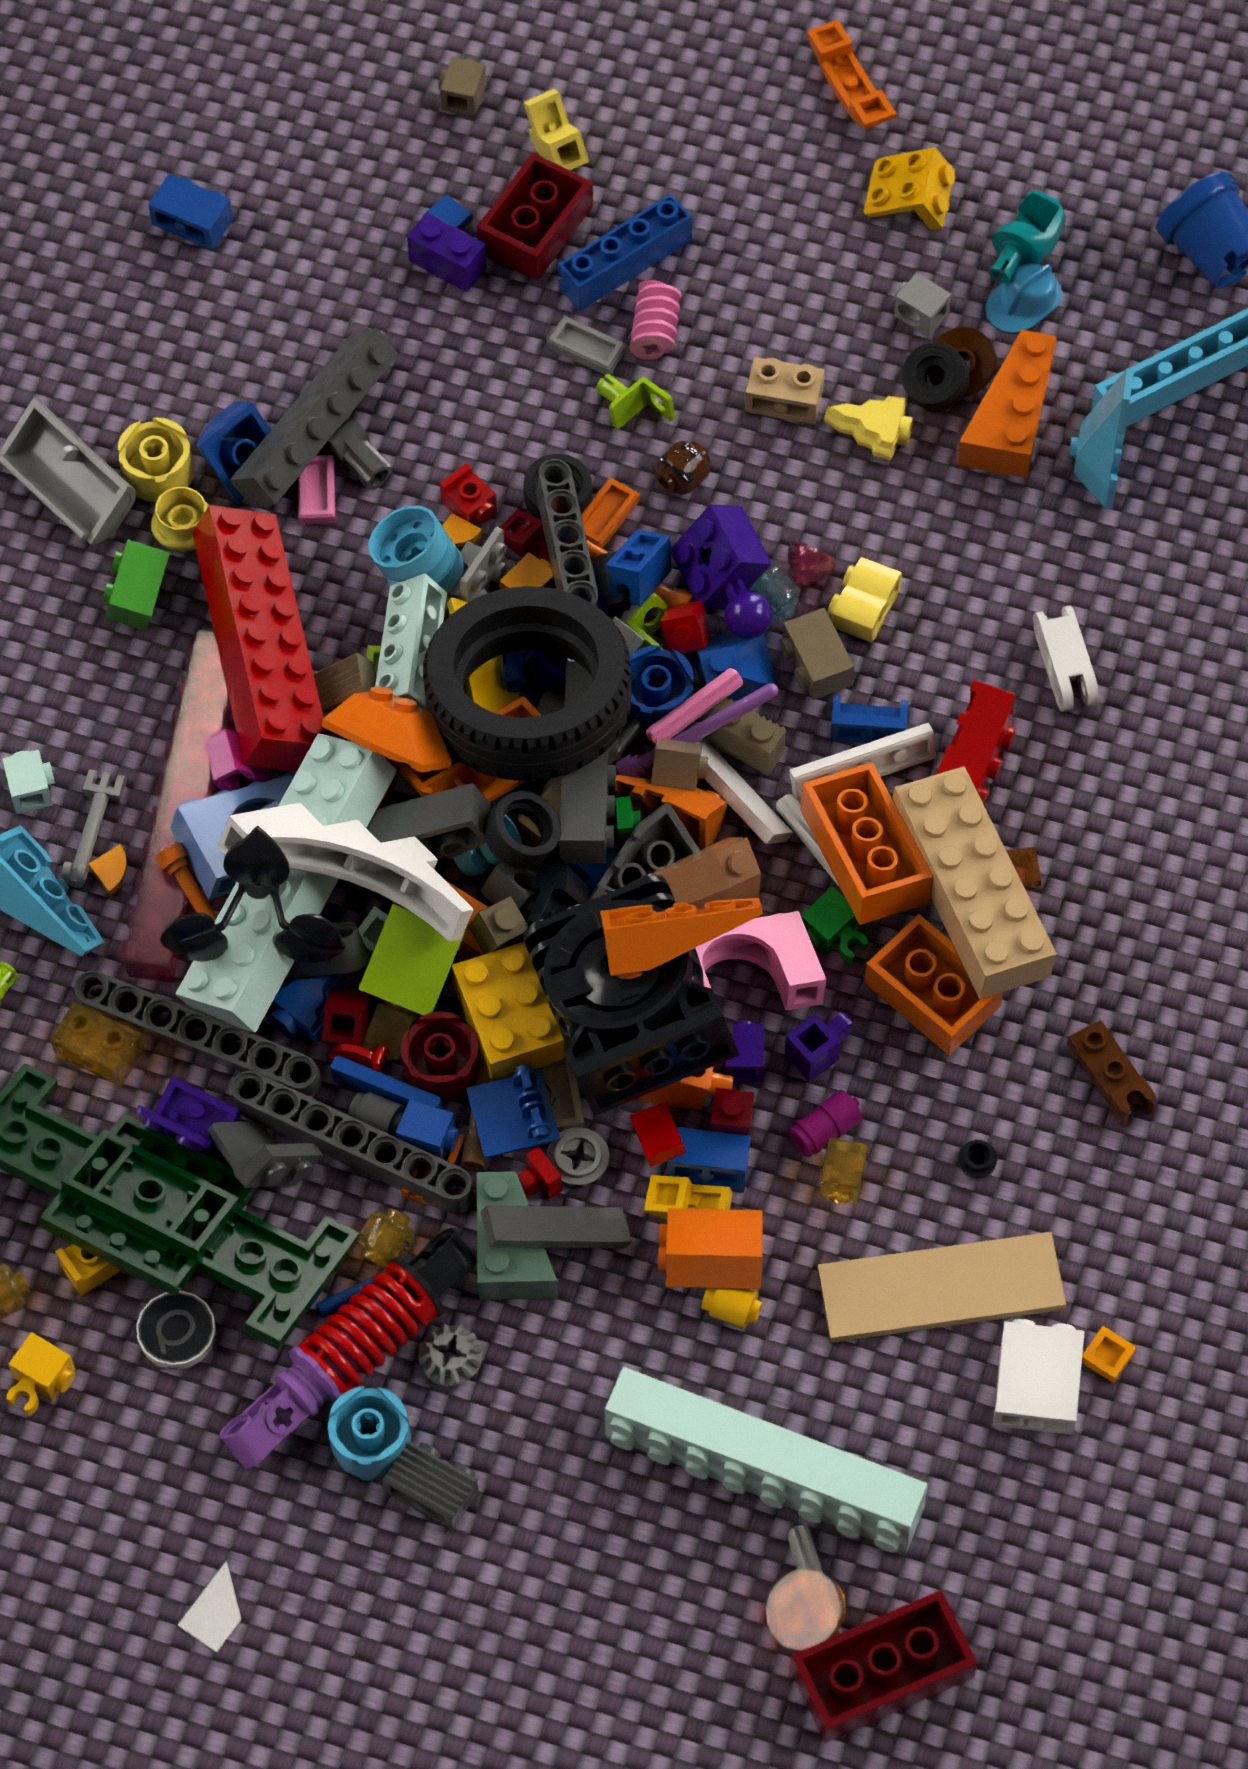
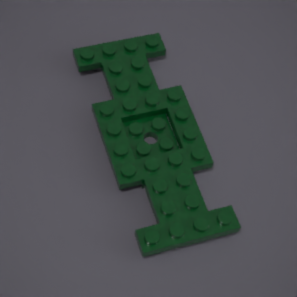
M24 1063L0 1092V1170L55 1197L40 1216L39 1227L176 1297L195 1270L260 1303L245 1322L244 1333L279 1350L359 1242L360 1232L325 1216L306 1242L242 1210L257 1191V1187L245 1188L236 1179L234 1170L212 1157L199 1151H194L176 1142V1139L146 1127L142 1122L125 1113L110 1131L103 1129L99 1136L42 1108L57 1090L58 1079ZM154 1190L160 1196L148 1199L140 1193L142 1191Z

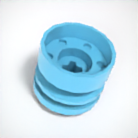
M406 506L394 510L378 523L368 541L369 555L391 586L425 573L448 593L459 581L464 568L463 555L434 513L423 506Z

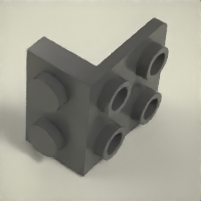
M258 1121L214 1122L208 1128L215 1147L225 1156L234 1170L236 1179L245 1188L297 1185L299 1181L304 1180L313 1172V1166L323 1156L315 1143L276 1144L265 1126Z

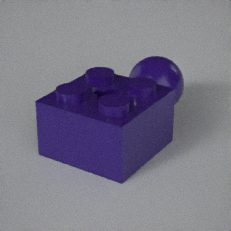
M710 504L671 547V555L695 601L703 600L704 607L707 609H725L726 624L729 630L736 636L745 639L759 637L771 624L772 610L770 604L762 595L748 590L772 565V562L742 506Z

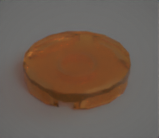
M810 1569L791 1571L779 1579L769 1593L765 1609L767 1626L774 1639L786 1648L796 1651L804 1650L840 1633L837 1631L841 1626V1621L844 1622L846 1616L845 1597L837 1582L822 1572Z

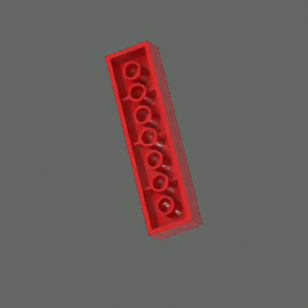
M209 505L192 534L235 728L238 734L243 764L245 766L298 771L317 734H328L326 728L321 726L324 717L276 514Z

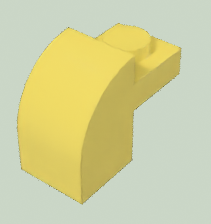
M549 90L523 102L531 125V129L528 132L540 156L568 170H573L589 162L581 133L569 124L560 93L557 90Z

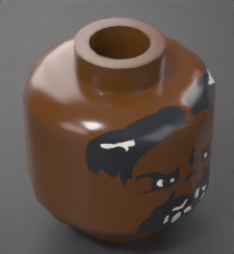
M679 441L658 458V482L668 492L674 490L682 495L692 492L709 476V464L711 461L708 453L701 445L694 441Z

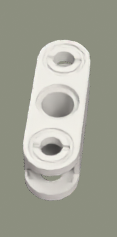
M1070 605L1062 607V617L1048 620L1042 611L1033 614L1036 639L1058 708L1062 712L1074 708V697L1070 681L1074 680L1077 681L1085 706L1099 703L1096 677L1075 612Z

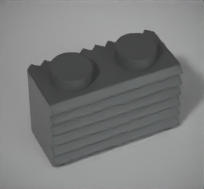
M410 1441L406 1442L405 1448L397 1456L396 1461L393 1462L392 1467L384 1476V1492L453 1531L479 1491L478 1481L474 1478L475 1473L462 1463L455 1462L452 1466L439 1459L441 1454L426 1443L421 1442L417 1446Z

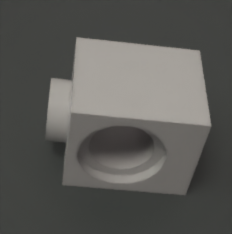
M916 273L908 283L905 281L901 283L894 294V316L927 337H930L950 314L951 293L919 273Z

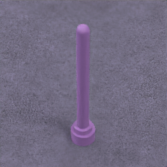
M769 683L670 740L695 743L776 697L778 687L773 683ZM655 749L641 757L638 754L633 757L627 755L618 760L616 767L619 774L644 778L649 773L648 769L653 767Z

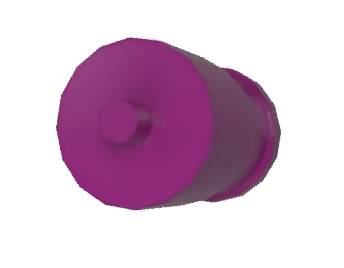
M838 1090L816 1106V1109L802 1120L795 1121L793 1126L788 1129L790 1138L806 1157L818 1154L829 1142L836 1137H841L863 1121L862 1113L858 1107L860 1105L859 1101L855 1097L851 1098L845 1091Z

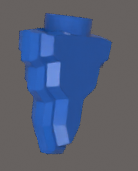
M346 973L288 979L281 985L270 1005V1008L274 1011L269 1016L271 1023L288 1038H293L299 1032L309 1040L319 1042L323 1034L325 1004L333 988L341 989L343 987Z

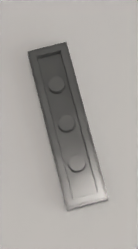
M486 1205L480 1212L490 1247L626 1248L632 1242L622 1207Z

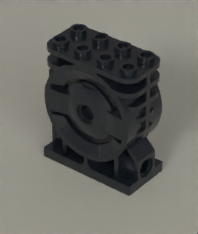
M644 875L626 886L606 891L601 896L588 902L573 905L564 912L550 918L533 922L523 935L524 944L530 954L531 962L536 970L538 980L554 1018L562 1032L571 1040L566 1052L571 1062L574 1076L594 1116L740 1055L713 990L705 987L703 969L695 948L651 970L642 971V975L636 978L620 979L618 975L610 976L600 911L652 905L653 911L663 912L673 907L676 900L667 880L663 876Z

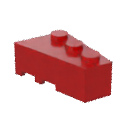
M974 679L970 687L969 705L965 713L960 712L956 722L959 724V727L951 744L947 745L936 774L965 766L985 806L989 795V789L985 787L989 778L996 780L1003 763V759L999 758L1002 749H1010L1016 734V728L1011 727L1016 694Z

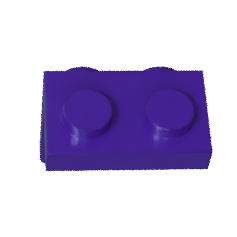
M172 1076L155 1111L138 1105L135 1112L145 1117L142 1124L172 1138L177 1133L176 1142L207 1155L210 1149L220 1152L215 1147L208 1128L214 1122H238L243 1111Z

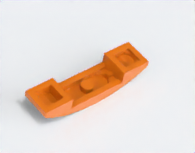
M835 20L807 30V37L820 68L835 96L849 116L863 129L895 119L896 112L882 90L876 91L855 57L853 42L840 21Z

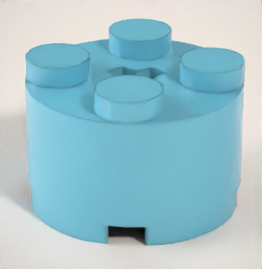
M364 1386L350 1389L342 1394L331 1408L328 1420V1435L333 1456L345 1471L360 1477L362 1480L372 1481L378 1477L385 1476L392 1467L393 1462L396 1461L397 1456L405 1448L406 1442H411L406 1409L401 1400L387 1389L380 1387L378 1389L364 1388ZM365 1430H367V1431L370 1432V1433L375 1432V1433L372 1434V1435H370V1434H368V1433L365 1434V1435L362 1434V1432L365 1431Z

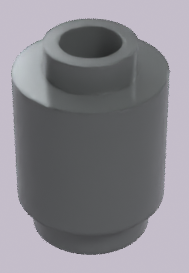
M617 551L599 555V562L592 565L600 599L605 600L606 608L631 603L629 599L630 590L626 585L620 584L621 593L617 598H614L610 591L609 572L606 571V564Z
M358 1092L350 1104L348 1115L395 1137L396 1130L405 1111V1106L372 1092L366 1094Z

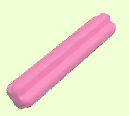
M727 669L646 730L650 741L656 746L658 738L671 739L743 685V680L735 669Z

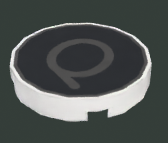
M179 1291L176 1297L165 1292L151 1299L141 1311L136 1325L137 1340L144 1355L154 1364L163 1368L177 1367L178 1369H184L199 1363L212 1350L216 1335L215 1318L208 1304L197 1295L184 1291Z

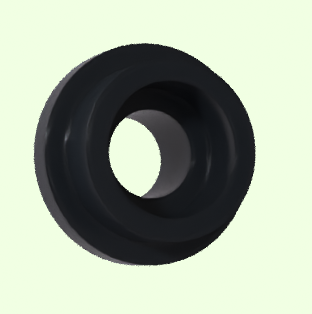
M969 1141L959 1151L958 1164L966 1175L973 1178H984L995 1170L998 1159L994 1147L986 1141ZM974 1156H979L985 1162L981 1165H976L970 1159Z

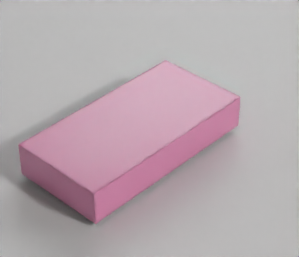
M316 455L299 475V525L336 523L334 455Z

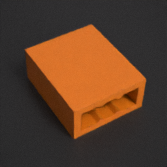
M668 1208L667 1224H659L658 1271H666V1287L762 1289L763 1210Z

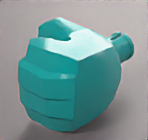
M1037 190L1029 191L1019 205V213L1016 220L1008 225H1002L995 232V235L992 237V245L999 253V257L989 270V274L994 280L997 279L1001 270H1004L999 283L1007 284L1011 280V276L1017 266L1029 263L1039 264L1054 250L1066 221L1064 210L1055 198Z

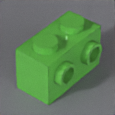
M127 540L124 552L116 550L110 570L117 573L115 583L107 582L101 604L108 605L104 616L105 619L147 631L170 552L131 540Z

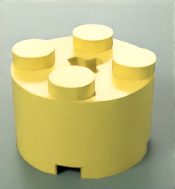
M161 417L152 418L153 421L142 424L141 421L133 423L123 432L118 442V458L123 479L135 488L136 497L150 502H157L160 495L169 489L188 487L194 476L191 447L184 429L174 421Z

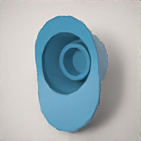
M1035 263L1024 264L1014 271L1011 280L1007 284H1001L994 289L988 297L985 306L987 319L992 326L1002 332L1019 333L1021 330L1032 328L1050 312L1055 310L1061 303L1063 292L1060 283L1052 274V267L1049 264L1045 266Z

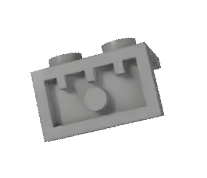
M495 527L483 547L469 541L466 542L460 551L463 555L464 568L459 581L447 593L446 602L451 597L470 602L490 593L489 591L494 583H500L508 569V564L505 561L507 545L504 544L503 529Z

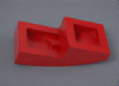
M665 1101L629 1115L650 1167L686 1153Z

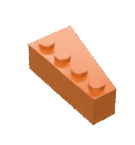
M1027 330L1020 331L959 441L957 465L1028 478L1053 365L1057 336Z

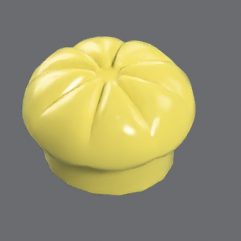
M175 487L165 491L156 502V509L151 520V530L154 537L162 546L172 551L186 552L195 550L192 532L209 504L204 501L201 494L188 487Z

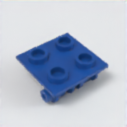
M522 1064L514 1069L515 1074L513 1077L466 1088L485 1159L561 1140L542 1070L535 1071L530 1069V1065Z

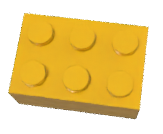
M524 942L452 965L453 987L468 1026L472 1027L476 1032L479 1054L490 1082L513 1077L515 1074L514 1069L522 1064H528L530 1069L535 1070L564 1059L563 1036L549 1007Z

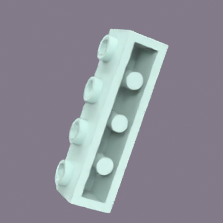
M425 573L390 586L375 687L389 688L393 690L394 695L400 698L415 700L417 706L426 710L423 662L430 640L444 621L447 592Z

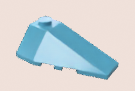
M1126 368L1082 421L1079 438L1071 437L1068 458L1075 459L1074 474L1105 509H1113L1134 369Z
M21 825L0 834V910L81 957L101 947L104 940L84 909L77 904H72L66 892L69 890V886L64 879H56L48 867L53 861L47 852Z

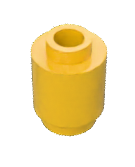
M707 1288L702 1300L701 1309L709 1311V1316L745 1329L748 1323L756 1324L763 1302L757 1300L759 1292L752 1289Z

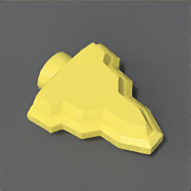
M888 396L884 401L868 400L861 406L848 403L827 407L824 421L838 432L853 435L858 445L871 449L873 456L889 461L898 444L908 445L913 425V417L904 416L907 398Z

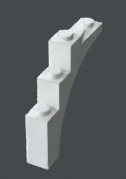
M301 803L229 815L217 845L225 855L232 846L243 840L256 826H259L281 848L289 862L290 869L325 874L377 892L407 908L426 921L449 942L461 940L474 909L434 870L438 859L415 836L380 843L358 819L322 826Z

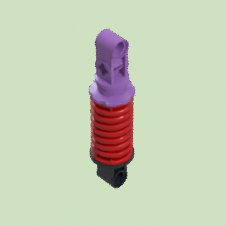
M448 1228L438 1233L408 1263L397 1256H393L388 1261L384 1272L373 1277L372 1284L364 1285L359 1294L353 1295L349 1299L348 1304L339 1307L337 1314L328 1317L326 1324L319 1325L315 1334L308 1335L300 1344L294 1346L289 1351L293 1365L286 1372H279L275 1376L276 1383L259 1396L239 1416L227 1423L220 1432V1438L244 1468L253 1467L265 1459L271 1450L289 1433L294 1431L307 1417L313 1419L319 1413L318 1408L323 1403L329 1402L333 1405L342 1394L350 1389L360 1387L362 1385V1378L359 1374L364 1377H371L374 1373L373 1366L382 1367L385 1364V1356L393 1357L396 1354V1346L404 1347L408 1341L407 1336L415 1337L418 1334L419 1327L417 1324L427 1326L435 1317H440L444 1313V1307L439 1297L458 1279L468 1274L477 1263V1258L456 1230Z

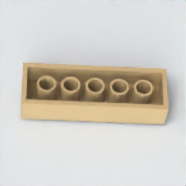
M965 766L895 787L892 799L933 875L931 899L979 999L1049 978L1057 953Z

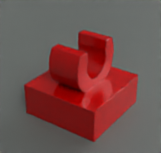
M539 1146L527 1153V1169L518 1175L526 1198L542 1189L547 1197L551 1199L562 1191L561 1175Z

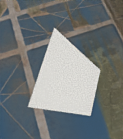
M227 1560L178 1624L179 1627L216 1652L241 1621Z

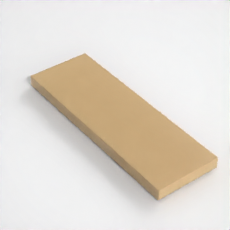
M1052 1232L818 1264L817 1267L830 1343L1066 1309V1300Z

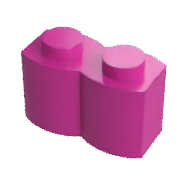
M229 729L220 730L204 741L214 784L218 788L233 791L247 787L255 781L265 782L272 780L269 768L245 766L243 764L237 732Z

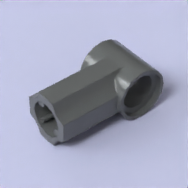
M350 419L340 426L324 445L328 455H334L335 463L338 465L345 464L367 489L380 487L392 473L391 465L370 444L366 431L355 419Z

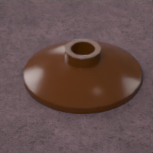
M957 327L944 332L934 341L949 345L959 353L964 361H970L968 368L970 382L964 397L978 393L990 382L995 373L997 356L992 342L984 333L970 327ZM934 368L928 373V377L934 386L939 385L944 380L945 372L941 368Z

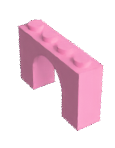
M799 911L755 918L695 948L703 969L705 987L711 988L705 973L710 966L723 960L742 959L758 964L771 975L786 1011L821 1005L823 1003L826 977Z

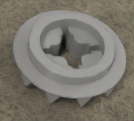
M583 1127L569 1128L560 1132L561 1140L550 1143L547 1150V1158L561 1175V1181L565 1182L569 1187L573 1185L587 1187L589 1183L597 1179L600 1180L609 1166V1149L604 1139L595 1131ZM582 1145L584 1158L588 1162L581 1161L579 1167L574 1170L572 1159L568 1156H575L577 1151H580Z
M443 1323L440 1328L433 1331L429 1330L427 1336L419 1344L418 1360L421 1370L431 1381L439 1385L455 1386L465 1383L476 1374L481 1365L482 1350L474 1332L471 1333L464 1329L461 1324L458 1326H448ZM454 1341L456 1343V1353L462 1355V1357H452L450 1362H447L445 1368L444 1356L438 1350H448Z

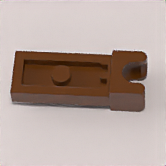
M1102 1020L1068 1036V1046L1107 1103H1109L1108 1108L1121 1126L1127 1127L1129 1125L1130 1105L1140 1106L1146 1114H1152L1157 1106L1155 1093L1144 1077H1140Z

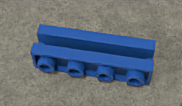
M670 193L558 264V273L563 278L558 280L559 289L579 312L691 242L692 215Z

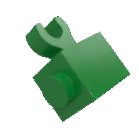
M833 886L800 915L813 948H818L825 955L839 944L840 957L845 962L851 964L854 961L855 954L848 949L849 945L856 944L863 951L868 948L866 936L854 930L858 925V921L846 898Z

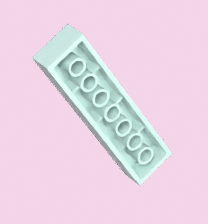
M318 733L278 807L301 803L322 826L358 819L367 828L397 770L380 754L354 742ZM290 869L288 879L282 885H279V896L286 921L290 923L294 917L302 914L320 915L339 878L316 872ZM236 882L216 918L215 924L222 921L238 890V882ZM244 892L225 930L221 931L228 939L225 952L220 957L211 961L192 962L175 993L191 1009L237 1028L256 1033L295 961L284 955L275 944L277 934L284 929L279 926L272 895L269 894L264 899H254L247 892Z
M626 1367L622 1368L605 1407L606 1437L610 1438V1442L621 1449L632 1450V1448H636L646 1452L650 1459L660 1464L668 1465L672 1462L685 1467V1471L696 1478L707 1479V1477L719 1480L730 1491L744 1494L745 1491L760 1496L762 1502L774 1508L786 1506L798 1511L799 1516L807 1521L820 1523L822 1520L835 1525L836 1529L846 1536L858 1538L861 1535L874 1540V1544L882 1550L893 1553L897 1552V1550L905 1553L908 1551L924 1510L928 1486L926 1482Z

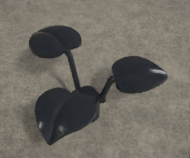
M256 826L243 840L232 846L224 857L223 867L225 872L239 884L238 890L222 921L215 924L213 918L205 913L187 914L170 923L163 930L160 938V943L166 949L189 960L204 962L220 957L228 945V939L221 931L226 929L244 892H247L254 899H264L269 894L272 895L279 926L284 929L277 934L275 944L287 957L300 962H322L338 956L346 948V944L342 941L337 927L320 915L302 914L294 917L290 923L286 921L279 896V885H282L289 877V862L278 844L259 826Z

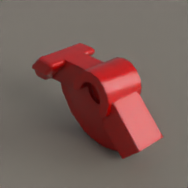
M338 1044L333 1045L328 1059L330 1064H332L335 1056L339 1055L380 1072L389 1049L387 1046H381L376 1051H370L357 1045Z

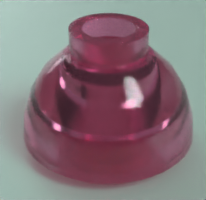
M797 540L790 542L787 554L788 565L792 571L790 579L800 585L810 588L812 582L827 577L837 565L832 556L813 546Z

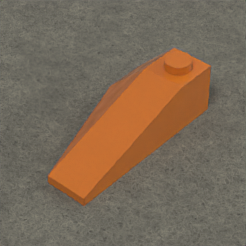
M759 898L715 900L704 904V909H696L695 905H688L687 902L674 903L673 907L663 912L653 911L652 905L600 911L610 976L618 975L620 979L639 977L642 975V971L651 970L763 915Z

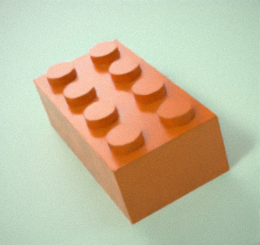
M873 762L802 784L800 811L859 925L930 904L933 875Z

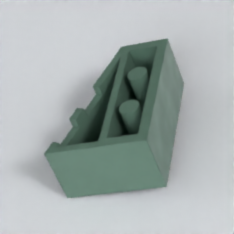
M477 1172V1284L479 1300L558 1298L557 1279L545 1248L490 1247L480 1213L486 1205L529 1206L517 1172Z

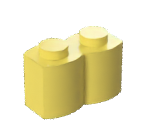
M863 557L859 559L855 567L850 565L843 579V586L845 588L840 595L836 593L833 596L828 608V614L832 615V623L835 629L872 643L884 622L886 614L891 609L901 587L902 572Z

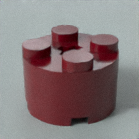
M449 1012L425 1014L417 1019V1023L410 1029H407L402 1037L401 1056L404 1076L408 1084L439 1096L442 1102L467 1096L466 1088L472 1087L476 1083L480 1068V1054L476 1032L472 1027L470 1028L463 1022L461 1017Z

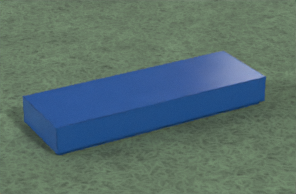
M339 1055L335 1056L330 1066L334 1082L364 1094L368 1092L375 1093L404 1105L405 1109L409 1099L443 1109L442 1100L439 1096Z

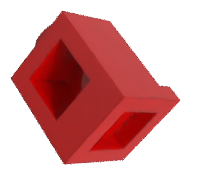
M468 463L464 464L440 483L441 503L454 515L476 526L478 523L488 521L497 509L496 493L472 471V467Z

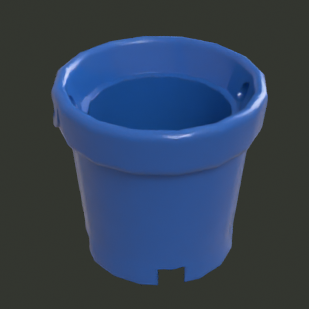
M1218 171L1207 175L1180 193L1165 208L1155 226L1167 245H1176L1206 276L1212 285L1218 289L1228 287L1245 277L1247 272L1244 269L1248 267V209L1239 197L1238 182L1228 171Z

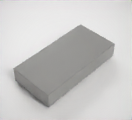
M564 315L548 338L547 348L606 375L613 372L626 352V343Z

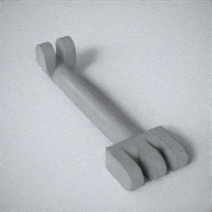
M89 769L83 792L84 796L92 797L93 800L74 862L65 861L62 868V877L70 886L81 888L84 885L89 871L88 865L108 801L121 803L127 776L118 775L114 787H110L112 773L103 772L100 784H96L98 771Z

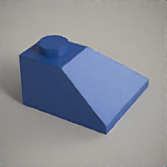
M234 401L208 422L196 445L235 504H239L245 498L229 480L271 431L252 402Z
M732 632L713 635L710 637L705 649L692 651L701 688L727 669L732 668L739 673L743 680V685L730 694L727 700H740L769 683H773L778 687L764 633L752 639L738 637Z

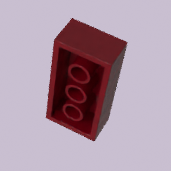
M939 1590L792 1654L790 1671L824 1743H827L975 1678L978 1663L942 1590Z

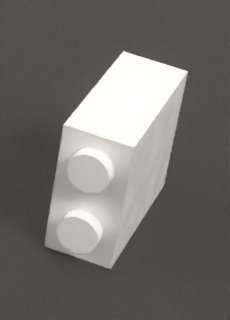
M1016 1319L1012 1322L1004 1321L993 1419L994 1426L1073 1435L1077 1419L1084 1331L1076 1330L1075 1327L1068 1324H1055L1052 1327L1036 1325L1033 1321L1027 1319Z

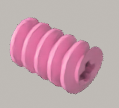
M645 280L639 283L631 332L632 340L629 345L631 353L642 360H655L662 357L663 354L674 350V338L677 335L675 327L679 321L677 315L680 311L679 302L682 299V294L677 288L656 280Z

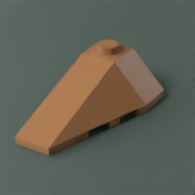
M728 837L651 873L663 876L667 880L676 903L687 902L688 905H695L696 909H704V904L715 900L759 898L761 872L749 840L745 837Z

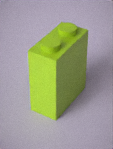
M393 901L358 989L421 1015L432 1013L463 936L461 940L449 942L426 921Z

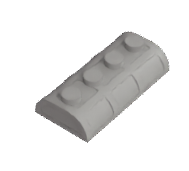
M37 398L32 399L0 449V463L81 540H87L90 544L100 543L111 536L120 526L136 499L135 488L115 472L101 456L96 454L70 427H67Z

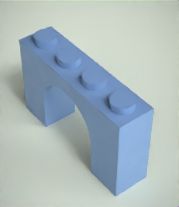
M288 772L280 778L265 782L255 781L247 787L233 791L223 790L214 796L201 800L190 799L177 806L170 830L176 841L180 842L188 854L186 859L209 900L230 894L236 884V881L231 879L225 872L223 867L225 854L217 847L229 815L257 811L277 800L280 803L296 772Z

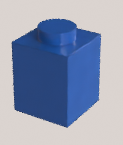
M409 1099L396 1130V1138L441 1159H444L447 1150L451 1152L454 1150L459 1136V1129L455 1128L454 1113Z

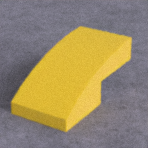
M651 1175L644 1212L655 1217L667 1219L668 1208L730 1210L733 1192L730 1187L692 1184L688 1177Z

